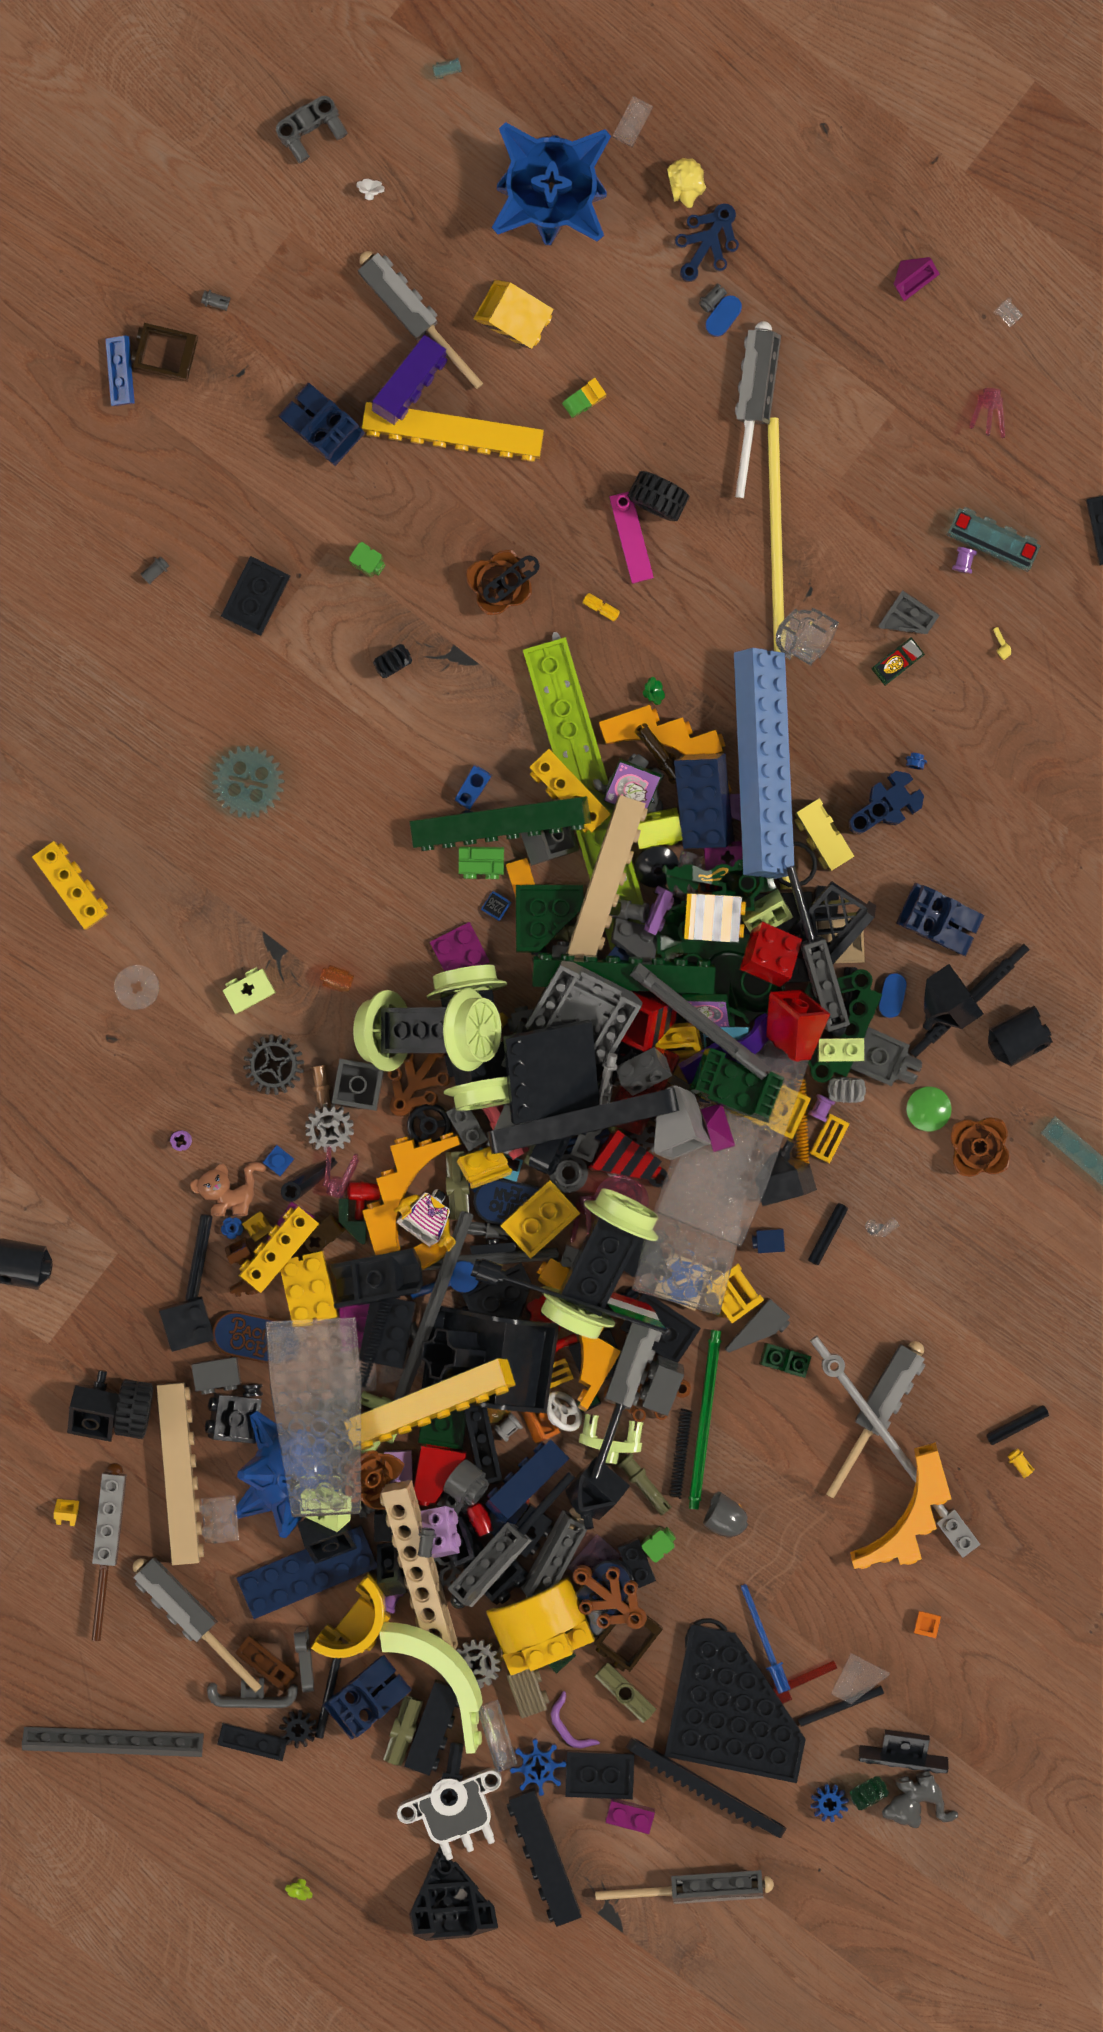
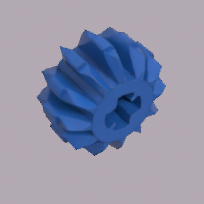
M828 1783L825 1784L826 1791L824 1792L820 1787H817L816 1790L820 1795L812 1794L811 1798L818 1802L810 1804L811 1808H818L814 1815L817 1817L822 1814L821 1820L823 1822L826 1821L827 1816H830L831 1822H835L833 1815H837L838 1818L842 1819L843 1815L840 1810L848 1811V1807L842 1804L849 1802L848 1798H841L845 1791L842 1789L837 1792L838 1785L834 1784L832 1790H830ZM831 1798L833 1802L836 1801L835 1804L832 1803L833 1807L831 1808L824 1804V1802L827 1803L826 1799Z

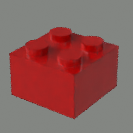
M761 922L751 930L740 970L781 987L792 977L802 939L765 922Z

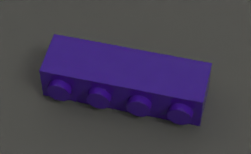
M424 335L372 401V411L393 425L399 419L403 420L408 413L410 404H415L421 396V390L425 386L428 387L434 379L435 372L442 370L447 362L446 348Z

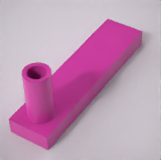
M629 492L610 496L609 499L632 584L654 579L635 504L627 496Z

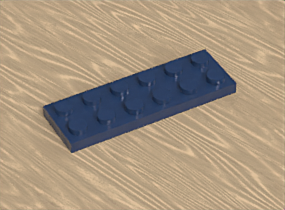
M362 1526L352 1529L357 1546L355 1550L315 1564L307 1550L303 1549L238 1576V1583L253 1619L376 1569L377 1562Z

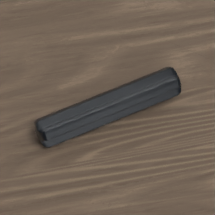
M841 1203L836 1205L808 1258L809 1262L815 1265L820 1264L848 1211L847 1206Z
M1042 1405L988 1433L986 1437L989 1443L994 1445L1048 1417L1049 1412Z

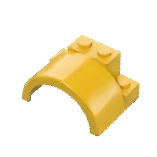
M371 1571L367 1573L355 1589L361 1594V1597L336 1628H333L330 1624L324 1627L311 1646L312 1650L326 1657L346 1658L363 1653L365 1650L369 1652L377 1642L376 1638L381 1631L384 1622H389L391 1617L386 1612L385 1597L377 1585V1576ZM343 1637L348 1643L341 1644L342 1641L339 1638Z
M568 1577L532 1597L505 1607L491 1608L486 1611L511 1676L526 1669L534 1671L573 1654V1650L594 1642L595 1638L585 1615L579 1611L580 1603Z

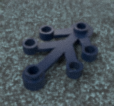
M723 203L715 208L714 213L702 216L690 215L688 217L687 225L690 229H697L702 224L714 222L710 230L691 235H677L675 244L679 248H685L689 244L702 242L691 262L684 264L681 268L680 276L685 282L696 280L698 277L697 268L710 246L714 256V269L718 272L726 269L727 261L723 258L718 233L722 227L727 240L725 243L726 250L730 253L738 250L739 243L734 237L731 225L735 220L736 212L731 205ZM722 211H727L729 213V216L727 218H722L720 216V213ZM690 219H697L698 224L692 226L689 223ZM680 237L686 239V243L684 245H680L678 243V239ZM731 241L735 242L736 248L730 249L728 243ZM723 261L725 266L718 268L716 262ZM687 268L693 269L694 273L693 275L688 276L686 275L685 270Z

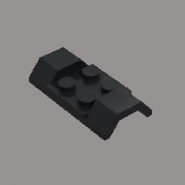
M414 1248L330 1264L337 1282L338 1298L334 1303L335 1309L354 1305L360 1306L419 1293L423 1285L421 1261Z

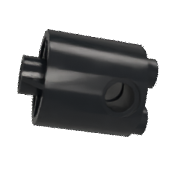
M1028 1006L989 1028L988 1047L996 1060L1012 1067L1053 1043L1050 1037L1052 1034L1046 1024L1041 1025V1016L1035 1006Z
M0 1238V1283L39 1290L41 1284L48 1278L50 1279L53 1261L47 1246Z

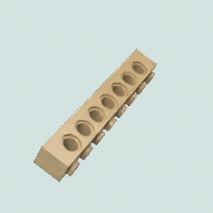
M412 1480L386 1484L380 1493L381 1505L386 1508V1522L388 1527L392 1529V1543L394 1548H397L399 1554L398 1564L400 1568H403L405 1574L404 1585L406 1589H409L411 1595L410 1606L412 1609H415L416 1627L438 1636L456 1650L458 1641L435 1560L433 1557L425 1558L417 1555L420 1543L418 1533L421 1532L423 1526L421 1511ZM396 1505L403 1506L405 1510H399ZM402 1525L408 1526L411 1531L404 1530ZM407 1546L414 1547L416 1551L409 1550ZM414 1567H419L422 1572L416 1571ZM419 1587L426 1588L428 1592L421 1591ZM425 1608H431L434 1613L428 1612ZM431 1628L437 1629L440 1633L433 1632Z

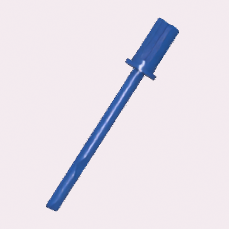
M746 1584L741 1585V1590L771 1664V1667L766 1669L770 1671L778 1693L788 1691L791 1688L782 1667L783 1662L777 1664Z

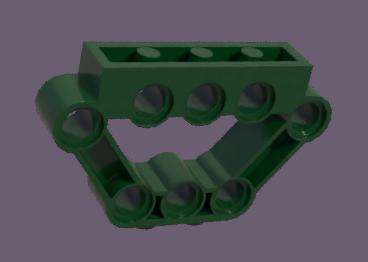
M859 969L851 975L837 978L841 993L853 990L859 991L857 998L851 1001L848 1006L849 1023L855 1026L856 1031L852 1036H847L844 1033L839 1039L864 1038L882 997L881 993L870 989L873 982L870 972ZM858 974H863L867 978V983L863 987L855 984V977ZM810 982L806 989L802 991L816 1001L815 997L811 994L812 986ZM856 1002L864 1005L865 1010L861 1015L853 1013L852 1007ZM817 1046L811 1060H806L811 1068V1077L821 1083L829 1081L834 1072L847 1077L854 1062H818ZM819 1065H825L828 1069V1074L824 1078H819L816 1075L815 1071Z

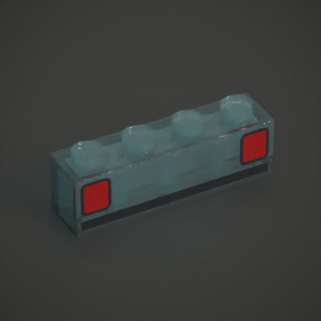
M964 507L963 510L960 508L957 510L946 534L947 536L1026 572L1030 571L1041 545L1037 544V539L1025 535V538L1016 534L1017 530L1008 526L1004 528L996 525L997 521L985 516L984 519L975 516L976 512L967 507Z

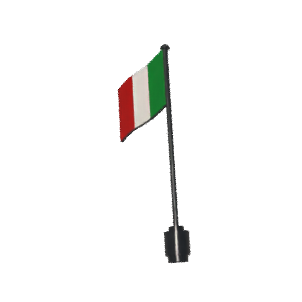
M484 1258L482 1260L476 1259L471 1272V1276L476 1277L475 1280L495 1287L497 1282L502 1284V1281L506 1280L665 1333V1336H668L671 1332L668 1327L666 1329L659 1321L655 1310L649 1304L614 1292L606 1305L609 1309L607 1310L506 1276V1271L502 1270V1264Z

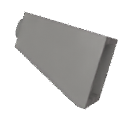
M671 1086L667 1089L675 1088L680 1111L660 1115L656 1118L654 1151L655 1154L669 1160L711 1144L695 1094L678 1086Z

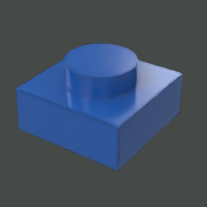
M276 1145L263 1163L281 1176L293 1162L294 1158Z

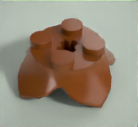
M512 550L499 551L490 560L477 561L467 569L468 584L477 595L479 608L487 615L501 614L510 606L523 604L532 595L531 583L528 579L498 603H489L483 596L484 588L520 560ZM519 566L514 568L520 573L522 579L526 578L522 573V569H519ZM508 573L505 576V583L508 586L517 584L518 577L516 574ZM490 587L487 596L497 599V593L503 589L504 593H506L508 589L505 587L492 589Z
M988 1117L977 1122L963 1120L953 1126L951 1131V1143L954 1147L953 1164L958 1174L972 1177L981 1172L999 1174L1008 1169L1010 1154L1005 1146L1008 1131L1003 1120ZM983 1141L985 1143L983 1146L985 1147L984 1152L978 1151L976 1153L974 1150L976 1148L974 1146L975 1142L980 1143Z
M375 1450L357 1455L344 1466L346 1497L351 1499L352 1504L358 1503L360 1500L372 1509H386L385 1506L381 1505L380 1493L386 1484H390L391 1480L399 1477L405 1464L394 1455L378 1453Z

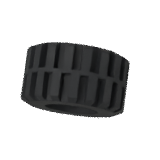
M639 471L627 495L639 507L669 521H678L690 497L679 486L647 471Z
M127 1379L122 1382L114 1422L115 1435L138 1439L144 1438L152 1404V1383Z

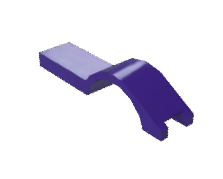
M766 1013L757 1017L753 1029L745 1037L738 1040L740 1044L744 1045L754 1054L759 1052L769 1040L766 1037L768 1018ZM713 1043L678 1065L688 1084H691L705 1049H716L726 1053L725 1058L735 1062L738 1061L718 1044Z

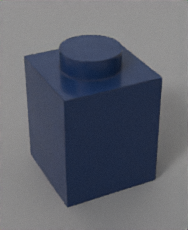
M784 1229L756 1230V1235H752L753 1249H757V1253L785 1252Z

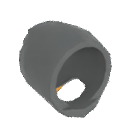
M718 1491L714 1493L711 1499V1505L706 1513L703 1524L710 1531L720 1536L731 1538L740 1535L746 1530L748 1517L740 1504H737Z

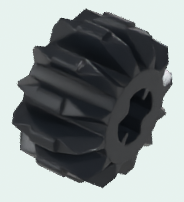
M399 644L375 658L373 664L377 673L382 678H387L411 664L412 658L408 649L403 644Z
M302 1709L298 1710V1716H295V1713L290 1711L291 1719L284 1716L282 1720L286 1724L279 1726V1729L286 1731L280 1735L281 1738L289 1737L286 1742L287 1745H290L292 1740L295 1741V1748L299 1747V1741L302 1742L304 1747H307L308 1742L306 1738L313 1742L315 1738L310 1733H317L318 1731L317 1728L310 1727L316 1724V1719L308 1721L311 1716L309 1712L305 1717H302ZM297 1724H301V1728L305 1731L297 1734L292 1726L296 1727Z

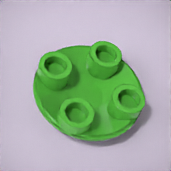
M923 1087L916 1090L910 1096L906 1108L910 1122L922 1131H936L942 1128L948 1122L952 1110L948 1096L936 1087Z

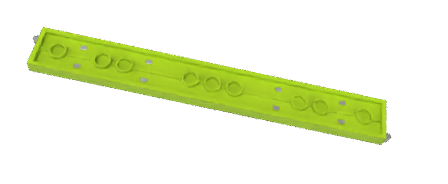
M554 632L552 635L553 641L523 650L551 749L557 758L612 815L615 805L603 801L605 794L598 792L592 784L594 779H599L605 786L608 784V779L566 637L561 638L557 632ZM611 816L592 834L589 830L586 833L582 829L576 830L590 879ZM631 860L630 865H625L623 872L627 873L623 886H618L616 894H619V899L628 900L633 904L643 905L644 901ZM617 903L616 907H612L609 915L618 916L622 904ZM612 918L609 929L605 928L611 951L616 946L611 942L615 918ZM629 919V920H628V921H630V922H634V923H638V924H642V925H645V924H646V923H641L640 920H635V919ZM656 948L655 958H660L659 954H657Z

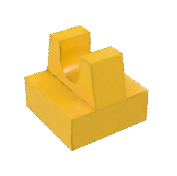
M261 1211L242 1224L254 1242L261 1239L273 1228Z
M57 1499L54 1509L56 1525H61L62 1520L70 1521V1526L75 1525L79 1501Z

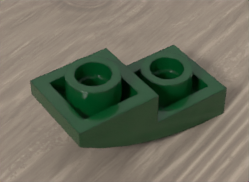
M765 1342L759 1364L805 1378L812 1356Z

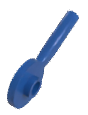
M469 1261L457 1262L448 1287L451 1286L454 1290L462 1293L473 1290L479 1282L475 1280L476 1277L471 1276L474 1264ZM435 1282L422 1286L419 1293L411 1294L412 1298L432 1293Z

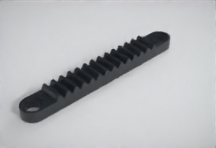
M631 1737L626 1748L650 1762L651 1769L657 1767L659 1774L665 1771L666 1778L672 1775L673 1782L676 1783L680 1780L681 1786L688 1785L690 1792L696 1789L697 1796L704 1794V1800L706 1801L711 1798L712 1805L719 1803L720 1809L727 1808L729 1815L735 1812L736 1819L743 1817V1823L746 1824L750 1821L752 1828L759 1826L774 1836L782 1838L787 1829L784 1825L672 1759L664 1757L663 1754Z

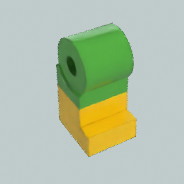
M593 378L588 384L564 400L562 405L571 418H574L606 398V393L596 378Z

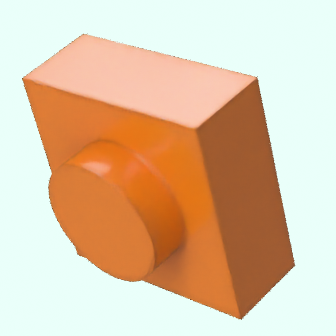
M919 1610L914 1633L936 1638L941 1615Z

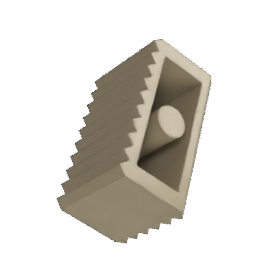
M526 1669L512 1676L510 1673L507 1674L521 1719L547 1710L546 1704L550 1703L546 1690L541 1691L539 1686L542 1678L538 1669L534 1671Z

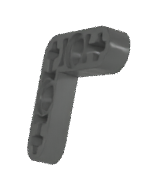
M308 1626L297 1627L294 1632L295 1651L299 1653L302 1691L312 1692L314 1691V1677Z

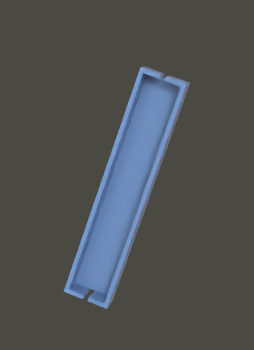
M750 648L734 652L743 875L777 879L788 876L786 868L794 865L785 653Z

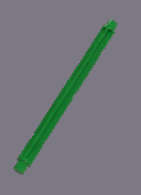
M711 1330L710 1338H708L709 1347L691 1490L690 1496H688L690 1500L689 1509L699 1510V1503L702 1501L701 1492L719 1349L720 1343H722V1340H720L721 1331Z

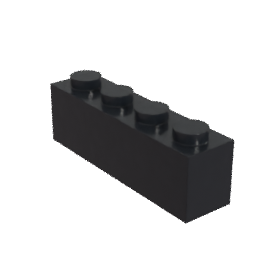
M435 1679L404 1767L430 1776L431 1770L436 1772L440 1761L437 1758L438 1751L445 1748L448 1739L444 1736L446 1729H451L456 1717L452 1715L454 1707L459 1708L457 1697L450 1684Z

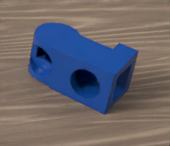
M474 765L454 801L470 810L493 775Z

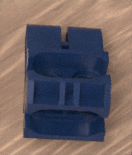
M308 382L295 396V399L305 408L302 410L291 401L278 416L311 447L322 454L326 460L336 466L365 432L347 413L339 409L333 401L325 397Z
M895 771L887 777L893 786L887 791L881 782L871 788L870 804L854 814L848 821V828L853 834L860 835L880 821L886 824L898 825L906 819L900 811L904 806H907L912 815L922 808L924 795L919 789L910 795L904 787L913 780L909 773ZM878 805L882 807L883 815L881 817L873 814V806ZM855 818H861L864 821L865 826L863 829H857L854 826Z
M914 883L896 924L960 955L966 956L974 937L961 930L963 928L976 934L985 915L932 888Z
M385 1655L375 1660L323 1704L350 1740L357 1738L368 1730L374 1722L381 1719L412 1690L400 1674L396 1675L388 1683H384L385 1680L396 1672V1669ZM377 1687H379V1690L375 1694L371 1695V1693ZM347 1692L354 1696L352 1704L348 1703L345 1699ZM361 1710L367 1712V1721L360 1719L359 1713Z

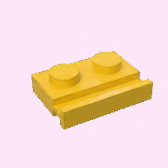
M490 1147L459 1157L457 1160L466 1180L470 1183L471 1189L509 1176L512 1173V1169L509 1168L508 1161L503 1152L491 1154Z

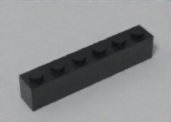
M535 1788L510 1796V1803L506 1804L510 1816H515L518 1823L514 1827L518 1838L523 1837L525 1846H522L526 1859L531 1858L533 1867H530L534 1880L539 1879L541 1888L538 1889L542 1901L546 1900L549 1909L546 1912L550 1923L555 1922L556 1927L582 1918V1913Z

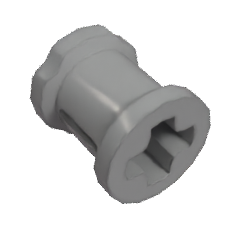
M511 1412L508 1414V1418L500 1425L494 1426V1429L506 1442L514 1432L524 1428Z

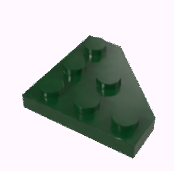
M516 885V953H539L580 912L583 903V885Z

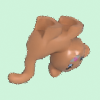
M261 1162L249 1163L244 1169L245 1184L233 1190L229 1189L228 1169L224 1164H219L214 1170H209L203 1174L200 1179L192 1181L190 1187L193 1192L200 1194L205 1200L217 1202L211 1208V1216L223 1217L226 1214V1210L230 1209L233 1216L246 1217L248 1215V1207L255 1195V1180L252 1173L253 1171L264 1172L266 1165Z

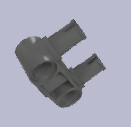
M321 96L309 104L298 108L291 115L282 119L276 126L278 138L286 148L289 147L299 164L310 157L300 141L301 136L312 132L323 123L328 125L337 140L344 138L348 132L339 119L340 114L337 107L328 96ZM328 103L331 105V109L327 113H322L319 110L320 105ZM289 126L293 129V132L289 136H283L281 129Z

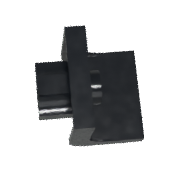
M441 1305L429 1341H423L420 1359L425 1361L421 1390L495 1359H507L515 1386L508 1388L509 1392L505 1394H493L489 1396V1400L482 1403L473 1402L471 1405L508 1411L547 1413L559 1325L548 1321L502 1317Z

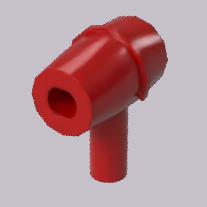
M363 1181L349 1183L347 1196L349 1200H356L355 1219H364L365 1201L379 1200L380 1190L378 1184Z
M482 1502L470 1505L466 1509L469 1522L472 1523L478 1536L493 1531L489 1512Z

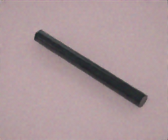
M332 1658L317 1724L318 1731L315 1733L316 1738H324L329 1712L323 1704L334 1694L342 1658Z
M878 1686L800 1717L798 1721L801 1727L883 1695L884 1691L882 1686Z

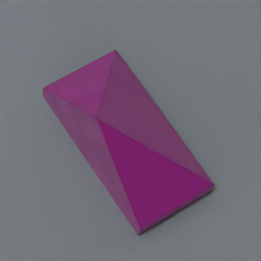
M930 257L900 261L894 286L902 300L906 301L940 275Z
M717 1104L700 1109L713 1153L734 1147L735 1143L723 1106Z

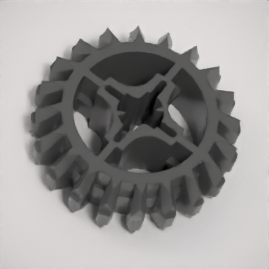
M272 1034L269 1035V1042H266L265 1037H261L262 1045L254 1041L253 1045L257 1049L255 1051L251 1048L247 1049L252 1054V1057H244L245 1061H250V1065H245L243 1068L246 1070L251 1069V1073L245 1076L246 1078L252 1076L255 1078L250 1084L253 1086L258 1082L260 1084L257 1087L258 1091H261L263 1086H265V1094L267 1095L270 1094L271 1088H274V1094L278 1095V1088L280 1087L286 1093L287 1088L285 1085L288 1084L291 1088H294L295 1085L291 1080H301L295 1074L296 1072H304L303 1069L297 1068L298 1064H304V1060L297 1061L296 1058L301 1056L302 1052H293L298 1046L294 1044L289 1047L288 1044L291 1041L289 1038L282 1043V1035H278L277 1041H274ZM270 1046H279L285 1049L289 1055L277 1058L271 1051ZM264 1049L266 1063L256 1069L257 1056ZM271 1058L274 1061L285 1060L280 1063V1066H277L279 1068L277 1072L273 1068L263 1070V1068L268 1067ZM292 1061L291 1073L284 1080L281 1072L282 1066ZM271 1072L278 1083L271 1084L265 1082L259 1075Z

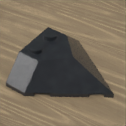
M440 1846L409 1913L413 1936L425 1941L469 1938L497 1929L498 1923L494 1905L490 1900H486L478 1891V1886L456 1861L453 1862L452 1859L446 1860Z

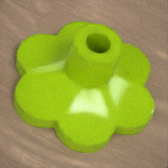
M298 1879L297 1883L285 1886V1890L290 1897L306 1900L313 1896L310 1888L305 1886L306 1881L304 1879Z

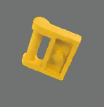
M691 1023L674 1024L655 1044L656 1049L666 1057L667 1062L668 1060L687 1059L704 1049L699 1029ZM682 1047H693V1048H694V1049H689V1050H677V1051H667V1050H666V1049H670V1048H682Z
M739 1263L705 1286L731 1323L764 1301L761 1294L758 1295L741 1272L742 1268ZM732 1276L735 1277L751 1301L745 1304L728 1280Z

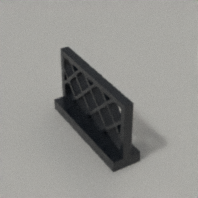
M833 881L828 884L807 909L810 920L814 925L816 937L824 934L832 935L831 942H826L832 964L839 959L875 918L876 912L875 904L870 901L866 904ZM833 890L840 895L841 900L829 901L828 894ZM854 904L860 909L857 912L847 913L846 905ZM842 905L843 913L831 914L830 906ZM819 907H826L828 915L815 916L814 910ZM799 918L787 933L800 937L804 941V936L806 935L802 931V921ZM845 919L846 925L834 928L832 920ZM829 920L830 928L818 929L817 921ZM800 948L797 957L804 961L803 954Z

